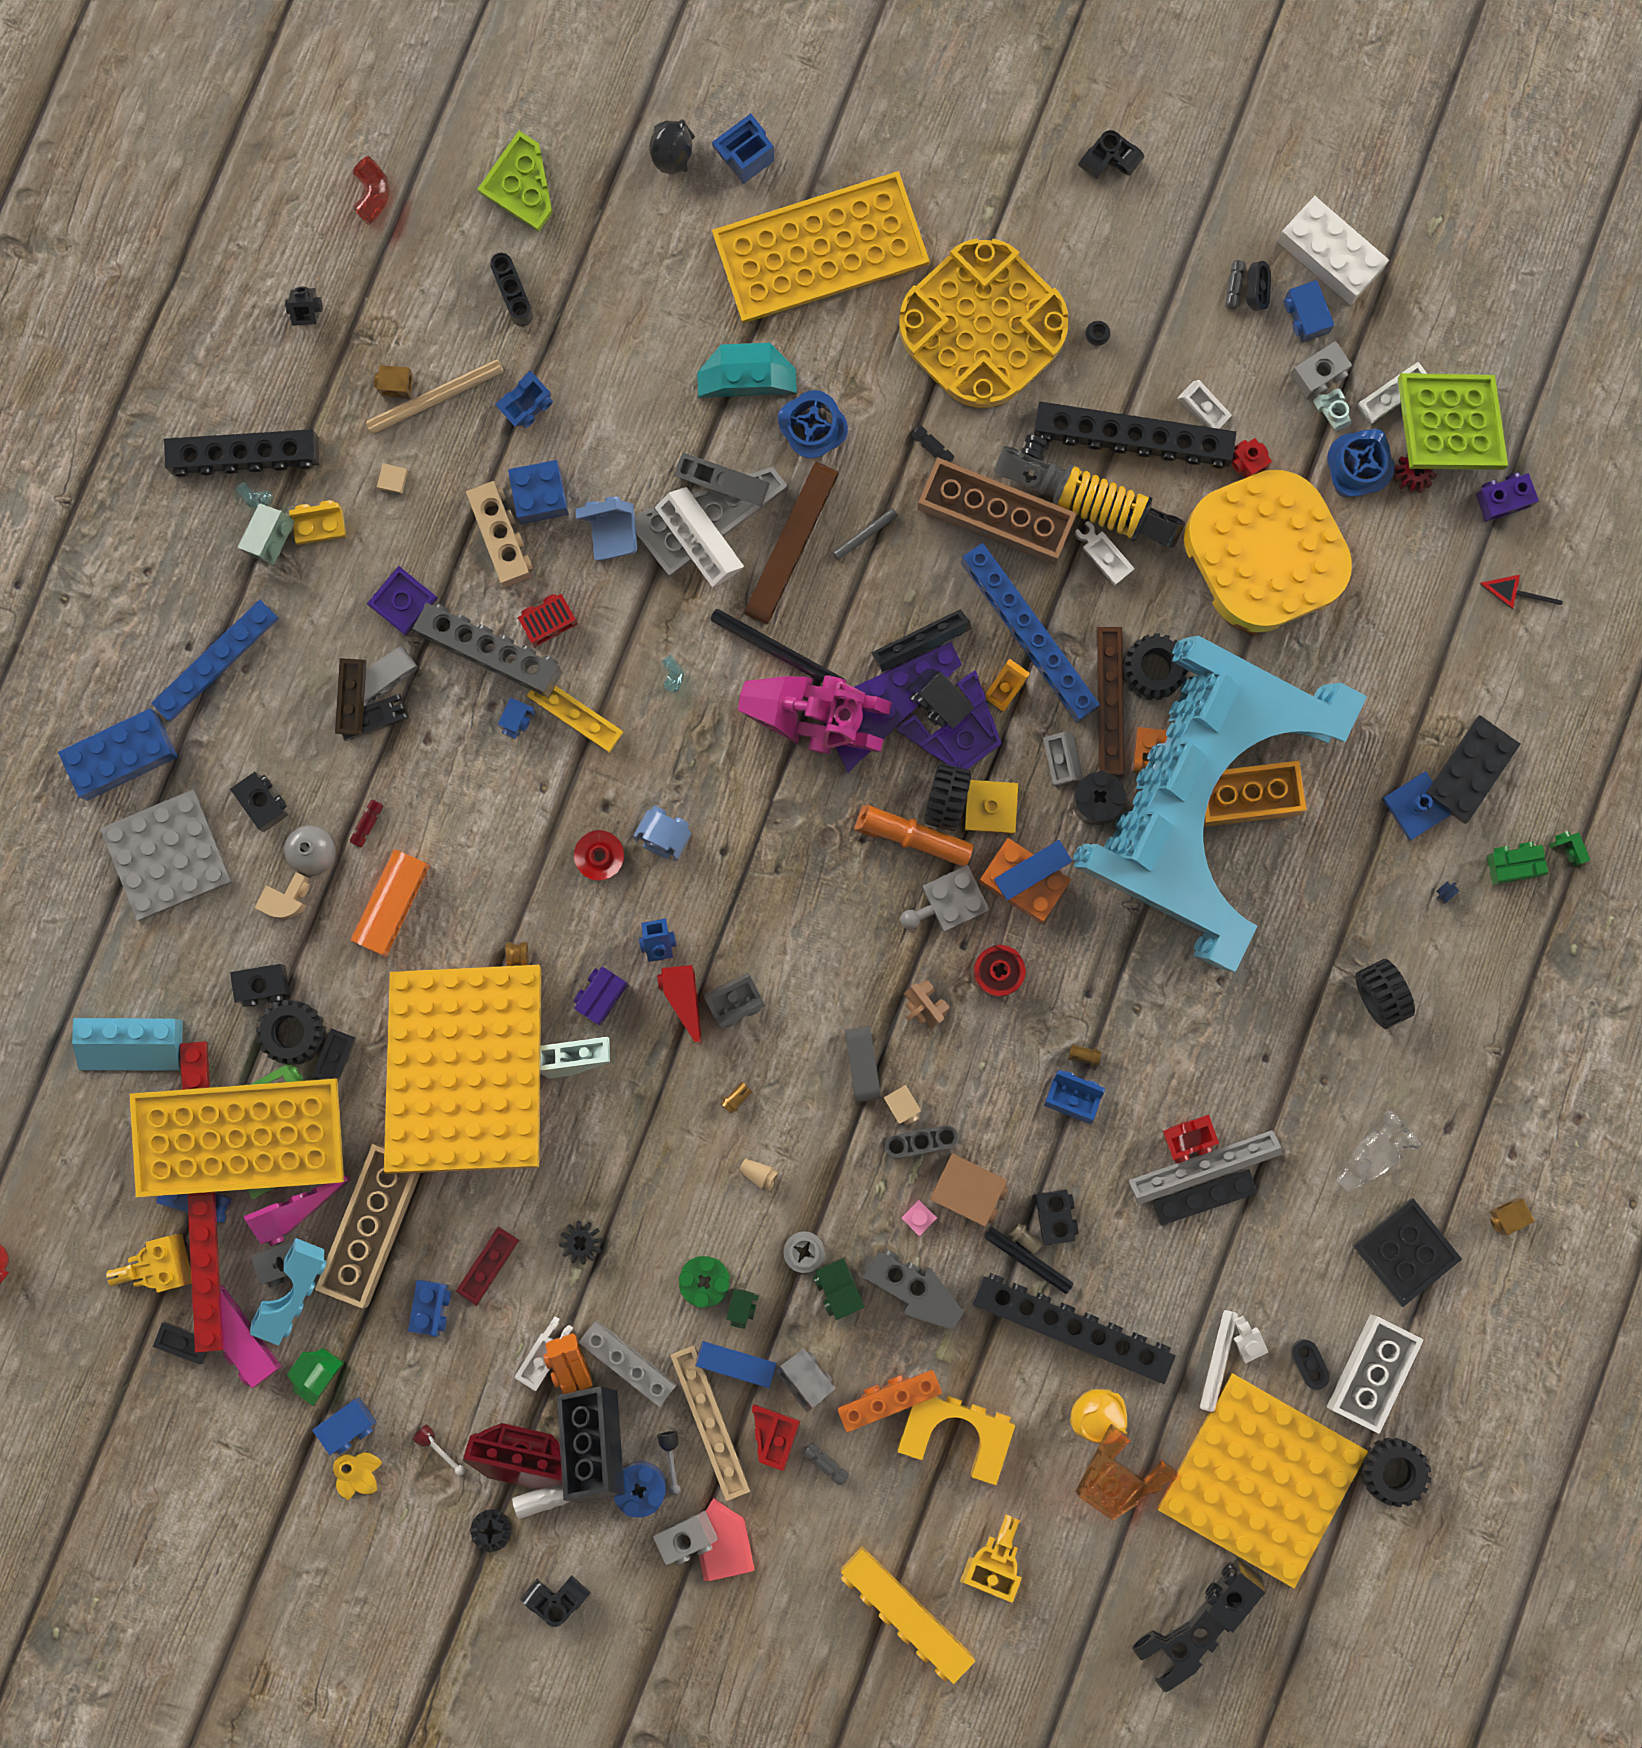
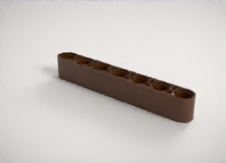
M817 461L814 463L748 602L744 615L766 625L770 622L836 482L839 471Z

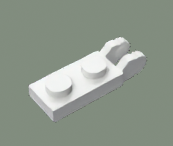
M554 1317L546 1331L541 1333L514 1377L534 1391H537L550 1370L546 1367L543 1354L547 1353L546 1343L553 1340L549 1336L559 1324L560 1319ZM570 1325L565 1327L559 1339L569 1335L573 1327Z

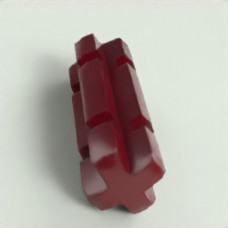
M370 800L367 812L364 811L355 828L357 830L356 833L353 832L350 838V843L357 847H363L366 841L365 836L370 834L377 820V814H380L383 809V805L376 800Z

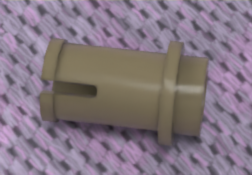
M1018 1223L1009 1235L1012 1237L1013 1242H1019L1034 1255L1040 1249L1043 1242L1026 1229L1027 1226L1025 1224L1021 1225Z

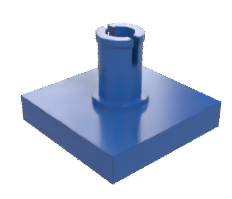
M1426 771L1382 798L1409 841L1451 815L1435 804L1429 795L1425 794L1433 782Z

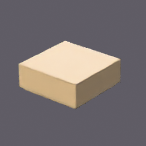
M383 463L377 488L402 494L408 470Z

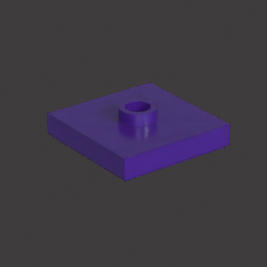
M398 566L367 602V605L407 636L413 629L426 603L433 605L438 598Z

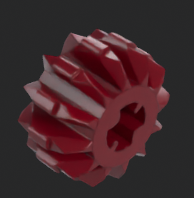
M1408 453L1406 457L1401 456L1398 459L1399 465L1394 467V471L1398 473L1394 477V481H1402L1399 488L1403 489L1407 486L1409 494H1412L1415 489L1418 493H1422L1424 487L1430 488L1433 485L1431 480L1437 477V474L1432 471L1434 469H1416V474L1419 475L1415 476L1414 471L1409 467Z

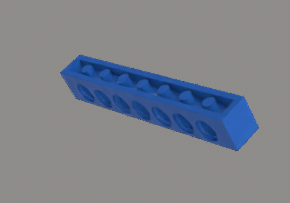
M981 543L965 554L961 560L962 566L1074 721L1079 723L1096 711L1100 706L1099 702L984 543Z

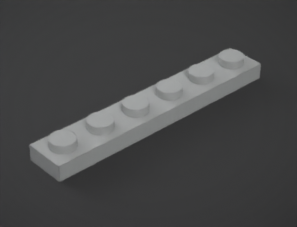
M1273 1130L1187 1161L1129 1180V1185L1138 1205L1283 1155L1282 1147Z

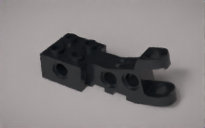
M1236 1558L1233 1563L1231 1561L1228 1562L1221 1572L1222 1577L1218 1582L1213 1581L1205 1591L1206 1601L1190 1621L1167 1635L1151 1630L1132 1646L1133 1651L1140 1660L1150 1657L1163 1648L1174 1663V1666L1162 1674L1159 1679L1158 1677L1155 1679L1163 1692L1172 1690L1194 1675L1202 1666L1199 1660L1206 1651L1209 1650L1213 1653L1219 1645L1216 1640L1224 1630L1228 1633L1230 1631L1233 1633L1266 1593L1262 1577L1239 1558ZM1197 1629L1207 1631L1204 1637H1196L1193 1633ZM1178 1643L1186 1646L1182 1652H1176L1172 1648Z

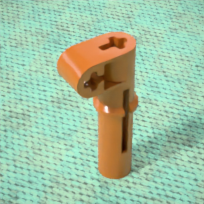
M870 805L861 807L854 827V831L873 838L884 837L900 843L903 848L909 846L962 867L968 864L973 851V844L918 824L914 818L907 820Z

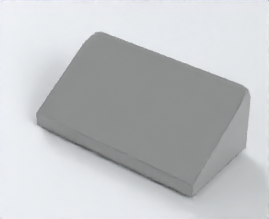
M1065 731L1044 737L1043 740L1053 786L1081 781L1083 776L1073 733Z

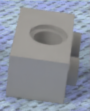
M1335 341L1295 366L1290 375L1307 399L1313 394L1317 397L1328 389L1327 385L1333 381L1338 384L1349 376L1347 372L1352 364ZM1317 368H1324L1328 376L1319 375Z
M706 1511L679 1522L653 1536L665 1564L668 1565L675 1562L676 1566L690 1560L689 1554L697 1551L698 1555H701L713 1549L711 1544L718 1540ZM683 1534L690 1538V1546L684 1543Z

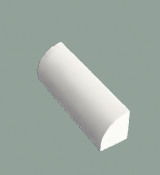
M687 487L669 492L657 504L655 509L712 588L730 579L744 567Z

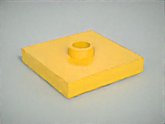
M971 780L966 801L965 831L1015 834L1018 783Z

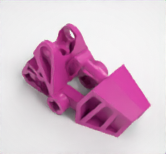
M793 676L744 682L740 693L738 711L797 745L799 737L804 736L810 738L808 750L817 753L830 754L831 748L840 745L881 752L884 739L857 731L862 722L863 710L889 715L892 702L880 697L865 695L864 692L846 684V680L833 676H824L822 687L811 685L813 680L811 678ZM798 710L806 711L805 716L827 723V727L798 721L799 715H796V712Z

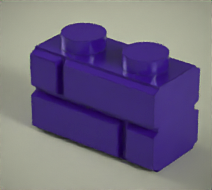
M603 966L599 970L595 968L587 979L590 982L589 986L585 991L581 989L573 1000L576 1003L574 1009L599 1026H601L628 986L627 982Z

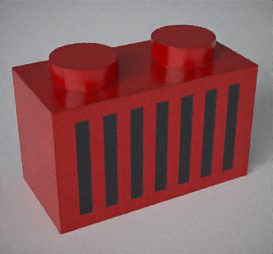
M552 594L543 600V604L536 608L530 606L521 612V616L517 617L534 648L578 625L562 594L558 596Z

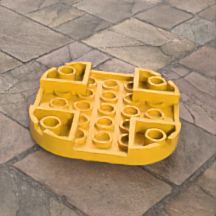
M978 238L971 239L953 248L948 257L917 286L914 285L909 290L903 300L899 317L900 338L912 359L949 396L964 405L974 408L996 407L1013 399L1057 357L1064 345L1068 332V310L1059 291L1055 287L1052 289L1019 256L1020 252L1017 249L997 239H992V241L978 240Z
M1263 471L1209 493L1193 509L1184 529L1186 553L1189 559L1194 558L1215 599L1212 602L1213 606L1226 621L1232 625L1238 624L1248 628L1247 631L1250 632L1273 631L1292 620L1316 610L1321 611L1341 595L1350 580L1352 570L1351 554L1326 503L1318 490L1310 482L1289 471Z

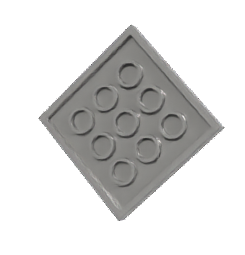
M194 789L100 828L137 921L149 918L233 882L197 792Z

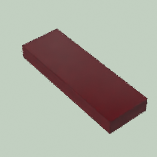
M498 1226L455 1292L477 1306L520 1240Z

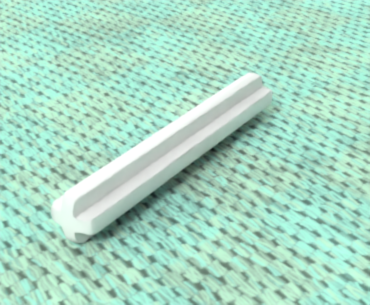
M1224 1310L1200 1404V1408L1205 1411H1215L1236 1327L1234 1320L1238 1318L1236 1312Z

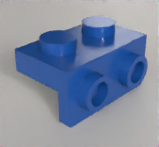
M1058 1070L1052 1080L1044 1106L1092 1124L1105 1088L1099 1086L1094 1081H1086L1076 1077L1071 1072Z

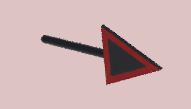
M1520 575L1479 583L1511 609L1514 607L1516 595L1557 605L1563 604L1562 600L1517 590Z

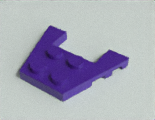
M975 670L956 684L967 700L973 705L974 709L954 729L944 727L930 735L915 715L897 728L900 734L944 764L964 769H970L1001 745L986 697Z

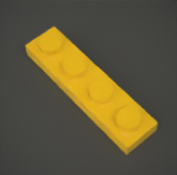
M557 686L553 689L549 699L532 690L527 694V698L608 753L612 751L624 733L621 729Z

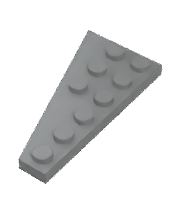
M773 467L749 474V476L770 483L762 507L788 488L787 484ZM705 489L692 494L722 537L762 508L761 506L713 489ZM654 507L634 515L637 537L669 577L692 561L689 554Z

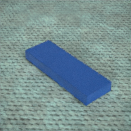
M1058 840L993 880L1005 900L1008 901L1073 861L1061 841Z
M702 1341L695 1367L770 1388L776 1363Z

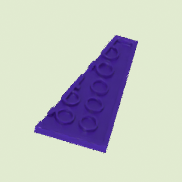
M946 643L855 686L854 688L864 692L865 695L880 697L892 702L889 715L863 710L862 722L857 732L885 739L917 708L909 699L911 694L906 689L926 668L941 671L948 679L962 665L952 643ZM845 745L835 747L847 773L871 752L870 750Z

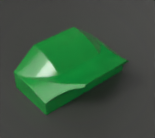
M325 1348L316 1352H302L287 1374L293 1385V1392L312 1406H315L344 1364V1361Z

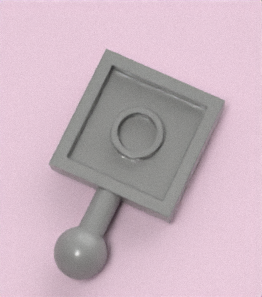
M966 865L923 885L922 889L930 905L918 911H904L900 917V922L905 929L912 930L918 927L920 920L935 914L942 931L945 932L988 912L989 908L969 866Z

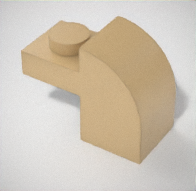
M296 872L285 894L266 885L254 908L278 919H291L298 916L307 907V905L299 902V899L307 894L310 884H308L310 879Z

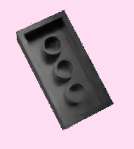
M599 1386L558 1395L557 1406L563 1500L585 1503L625 1495L617 1390Z

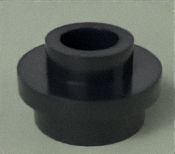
M1102 321L1090 323L1085 332L1086 339L1095 346L1105 344L1110 338L1109 326ZM1100 331L1102 336L1099 338L1095 337L1093 332Z

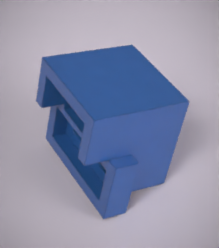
M751 113L712 142L713 148L725 163L730 166L743 184L775 161L774 146L766 137V131Z

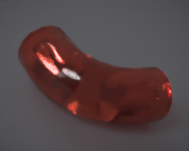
M366 156L357 163L353 170V174L362 182L365 188L364 195L353 205V209L365 223L370 225L387 206L390 189L387 176L380 166L370 156Z

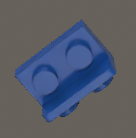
M424 1280L416 1281L408 1328L409 1332L438 1337L440 1332L445 1331L447 1317L443 1316L444 1308L449 1306L451 1291H448V1284Z

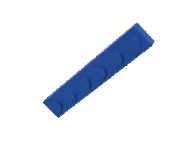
M258 600L151 704L171 722L279 618L261 600Z

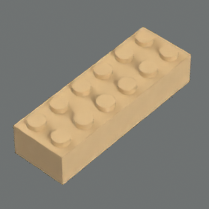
M372 1144L327 1257L325 1269L320 1275L315 1288L318 1292L362 1309L369 1306L420 1176V1173H384L385 1147L379 1144Z

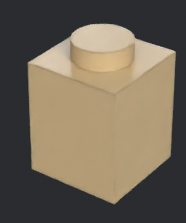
M906 1085L883 1098L898 1124L904 1122L905 1126L919 1119L917 1113L921 1112Z

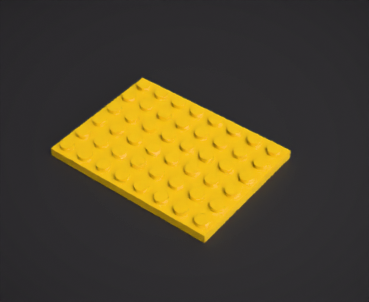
M540 965L390 972L384 1173L539 1168Z

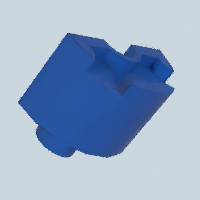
M530 370L518 382L517 387L511 392L506 393L495 405L514 426L522 425L524 428H528L535 421L536 418L534 416L541 410H547L552 405L553 400L550 398V391Z

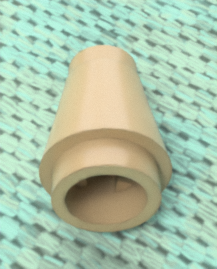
M748 1159L743 1161L739 1169L740 1173L762 1190L767 1189L770 1191L779 1175V1172L775 1171L774 1167Z

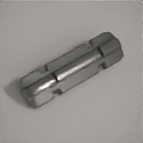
M1234 260L1231 265L1232 273L1229 277L1225 300L1226 308L1237 309L1239 306V296L1246 266L1244 261Z
M814 1443L809 1444L803 1452L804 1456L809 1460L813 1459V1463L828 1477L831 1475L833 1477L832 1480L836 1484L842 1485L849 1476L848 1472L843 1468L839 1469V1465L825 1452L821 1453L817 1445Z

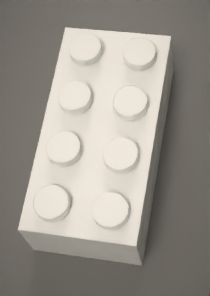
M1316 196L1283 229L1277 240L1280 245L1350 305L1383 271L1389 261L1388 258Z
M1370 1314L1328 1402L1327 1408L1380 1434L1424 1339L1378 1316Z

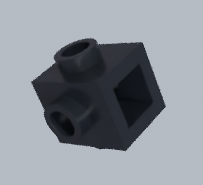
M297 287L290 291L289 299L285 300L286 313L290 314L292 326L317 324L319 312L323 311L321 297H317L316 288Z

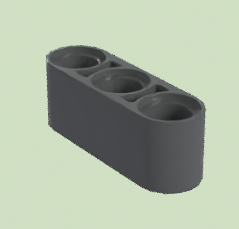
M870 1026L845 1029L856 1103L881 1099Z
M940 1126L890 1136L886 1140L885 1151L893 1158H901L949 1149L957 1144L958 1133L951 1126ZM943 1130H950L953 1134V1141L948 1145L943 1144L939 1139V1135ZM923 1134L928 1138L926 1148L918 1149L915 1146L914 1139L917 1135ZM894 1139H899L903 1143V1150L899 1154H893L889 1149V1144Z

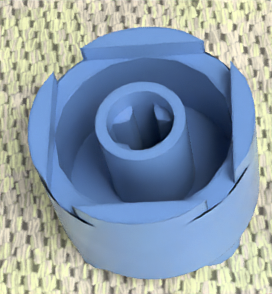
M653 806L651 810H647L633 835V839L638 842L640 838L645 842L643 847L666 859L672 855L673 861H677L691 836V832L688 829L689 823L678 817L674 820L666 816V811Z

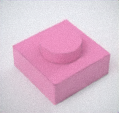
M920 1200L901 1217L918 1236L937 1219Z

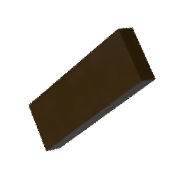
M340 658L335 734L362 736L367 660Z

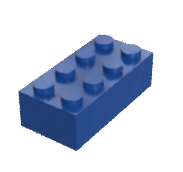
M150 708L58 752L78 797L86 801L178 758L158 713Z

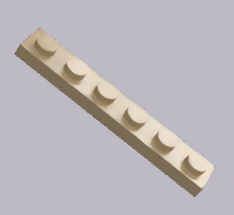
M695 1345L670 1354L725 1500L728 1501L750 1492L751 1490L705 1370L695 1367L698 1357Z

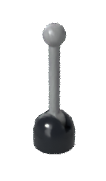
M662 1432L657 1434L658 1444L668 1453L672 1480L670 1491L673 1495H678L681 1488L677 1485L673 1450L677 1447L679 1440L678 1432Z

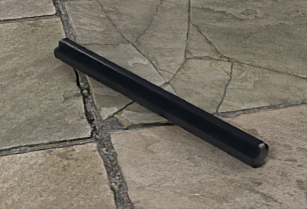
M715 609L710 619L715 624L822 683L824 676L844 679L719 609Z

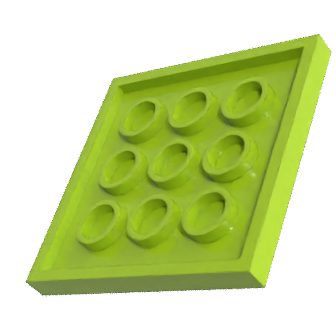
M1401 373L1398 376L1410 469L1505 470L1508 466L1495 375Z

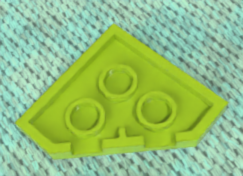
M518 130L477 191L517 219L540 232L553 213L540 145Z

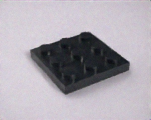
M1414 1198L1409 1199L1352 1245L1401 1307L1407 1305L1462 1260Z

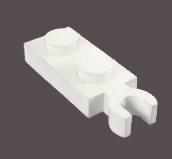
M1087 521L1085 527L1089 533L1082 534L1077 529L1075 536L1078 540L1087 543L1083 547L1084 552L1109 581L1116 586L1132 573L1135 568L1103 531L1096 535L1093 524Z

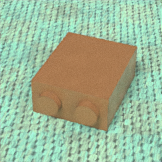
M950 1153L929 1200L986 1227L988 1222L993 1223L998 1212L995 1209L998 1199L1003 1201L1009 1187L1005 1185L1006 1179Z

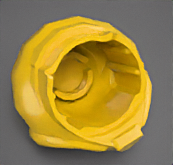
M1091 1389L1083 1393L1073 1404L1070 1423L1076 1435L1093 1443L1122 1441L1127 1435V1412L1124 1399L1118 1393H1114L1109 1389Z

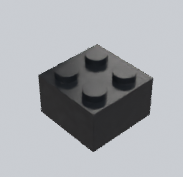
M926 668L906 689L911 694L909 699L918 708L922 707L928 712L925 716L935 726L938 724L942 728L954 729L974 709L973 705L941 671Z

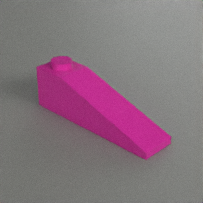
M350 1175L344 1176V1182L320 1185L308 1193L304 1192L295 1195L286 1202L275 1203L244 1216L245 1221L260 1244L269 1242L270 1247L285 1241L283 1236L295 1230L352 1179Z

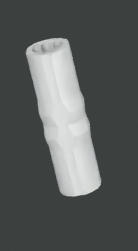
M563 1485L537 1489L512 1498L518 1519L550 1510L569 1502L563 1500Z

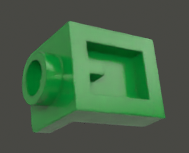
M1569 831L1556 835V841L1549 844L1551 848L1565 844V855L1574 866L1590 861L1579 832L1571 835Z

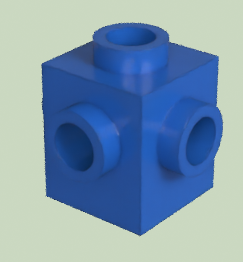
M660 919L641 923L643 937L639 938L641 953L646 952L648 962L673 958L672 947L677 945L674 931L669 932L667 920Z

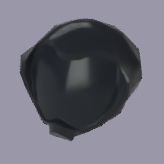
M685 120L664 121L654 126L649 150L653 164L662 173L673 175L681 171H688L687 162L691 157L692 140L695 138V135L688 128Z

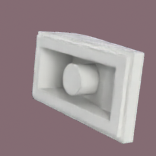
M1200 380L1193 381L1177 398L1184 407L1207 427L1220 429L1232 416Z

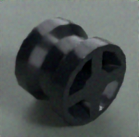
M1028 434L1025 438L1026 445L1020 451L1043 461V452L1048 449L1049 442L1039 436Z

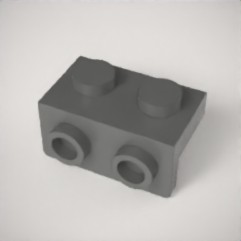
M749 972L703 995L719 1028L731 1027L739 1019L755 1015L765 1006Z

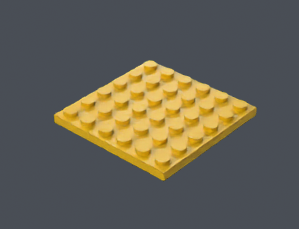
M1230 1373L1218 1396L1215 1411L1209 1412L1157 1509L1271 1576L1295 1588L1368 1451L1235 1374Z

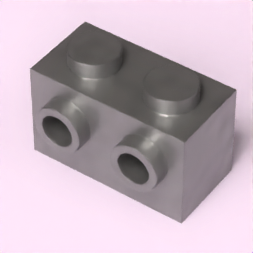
M803 1348L780 1366L775 1373L804 1410L808 1412L832 1393L835 1387L830 1375L822 1372L817 1366L818 1362L815 1356L809 1351L806 1352Z

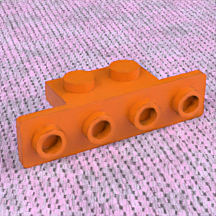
M929 1370L912 1378L908 1376L903 1378L902 1374L888 1379V1385L880 1388L878 1384L864 1389L865 1394L860 1395V1399L838 1407V1413L846 1432L941 1395L942 1390L934 1371Z

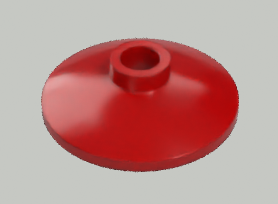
M603 830L591 831L582 836L577 842L574 849V862L577 869L585 877L596 881L606 880L616 875L621 869L624 862V849L619 839L612 833ZM598 852H603L605 855L602 861L595 859V855Z

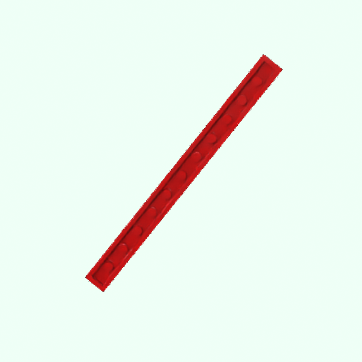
M208 1042L181 1043L182 1090L210 1088ZM188 1193L195 1353L224 1350L216 1193Z

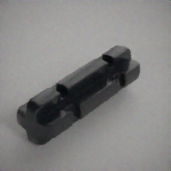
M920 425L913 431L912 437L917 442L921 441V446L934 458L938 457L948 462L953 461L954 455L949 450L945 451V446L932 434L928 435V431Z

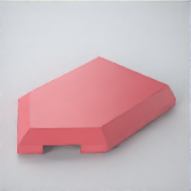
M713 1498L706 1509V1513L718 1540L711 1544L713 1549L699 1555L704 1581H712L754 1571L755 1568L744 1518Z

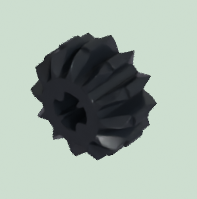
M577 1221V1231L569 1224L567 1229L571 1235L562 1232L560 1235L568 1240L567 1242L559 1243V1247L568 1246L569 1250L565 1251L563 1256L567 1257L572 1253L571 1263H575L578 1256H580V1262L584 1265L586 1264V1255L591 1261L596 1259L592 1250L597 1253L602 1251L600 1247L595 1246V1243L603 1242V1238H594V1235L598 1234L600 1230L596 1228L590 1232L591 1222H587L583 1229L582 1222ZM579 1235L580 1238L585 1237L587 1239L584 1250H582V1247L577 1248L575 1245L578 1242L576 1237Z

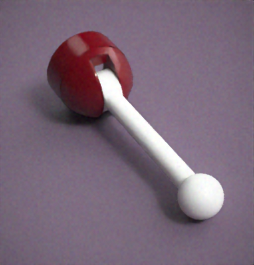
M425 1424L414 1435L412 1440L421 1447L431 1446L455 1469V1473L458 1476L463 1475L465 1468L455 1463L434 1442L435 1433L432 1428Z

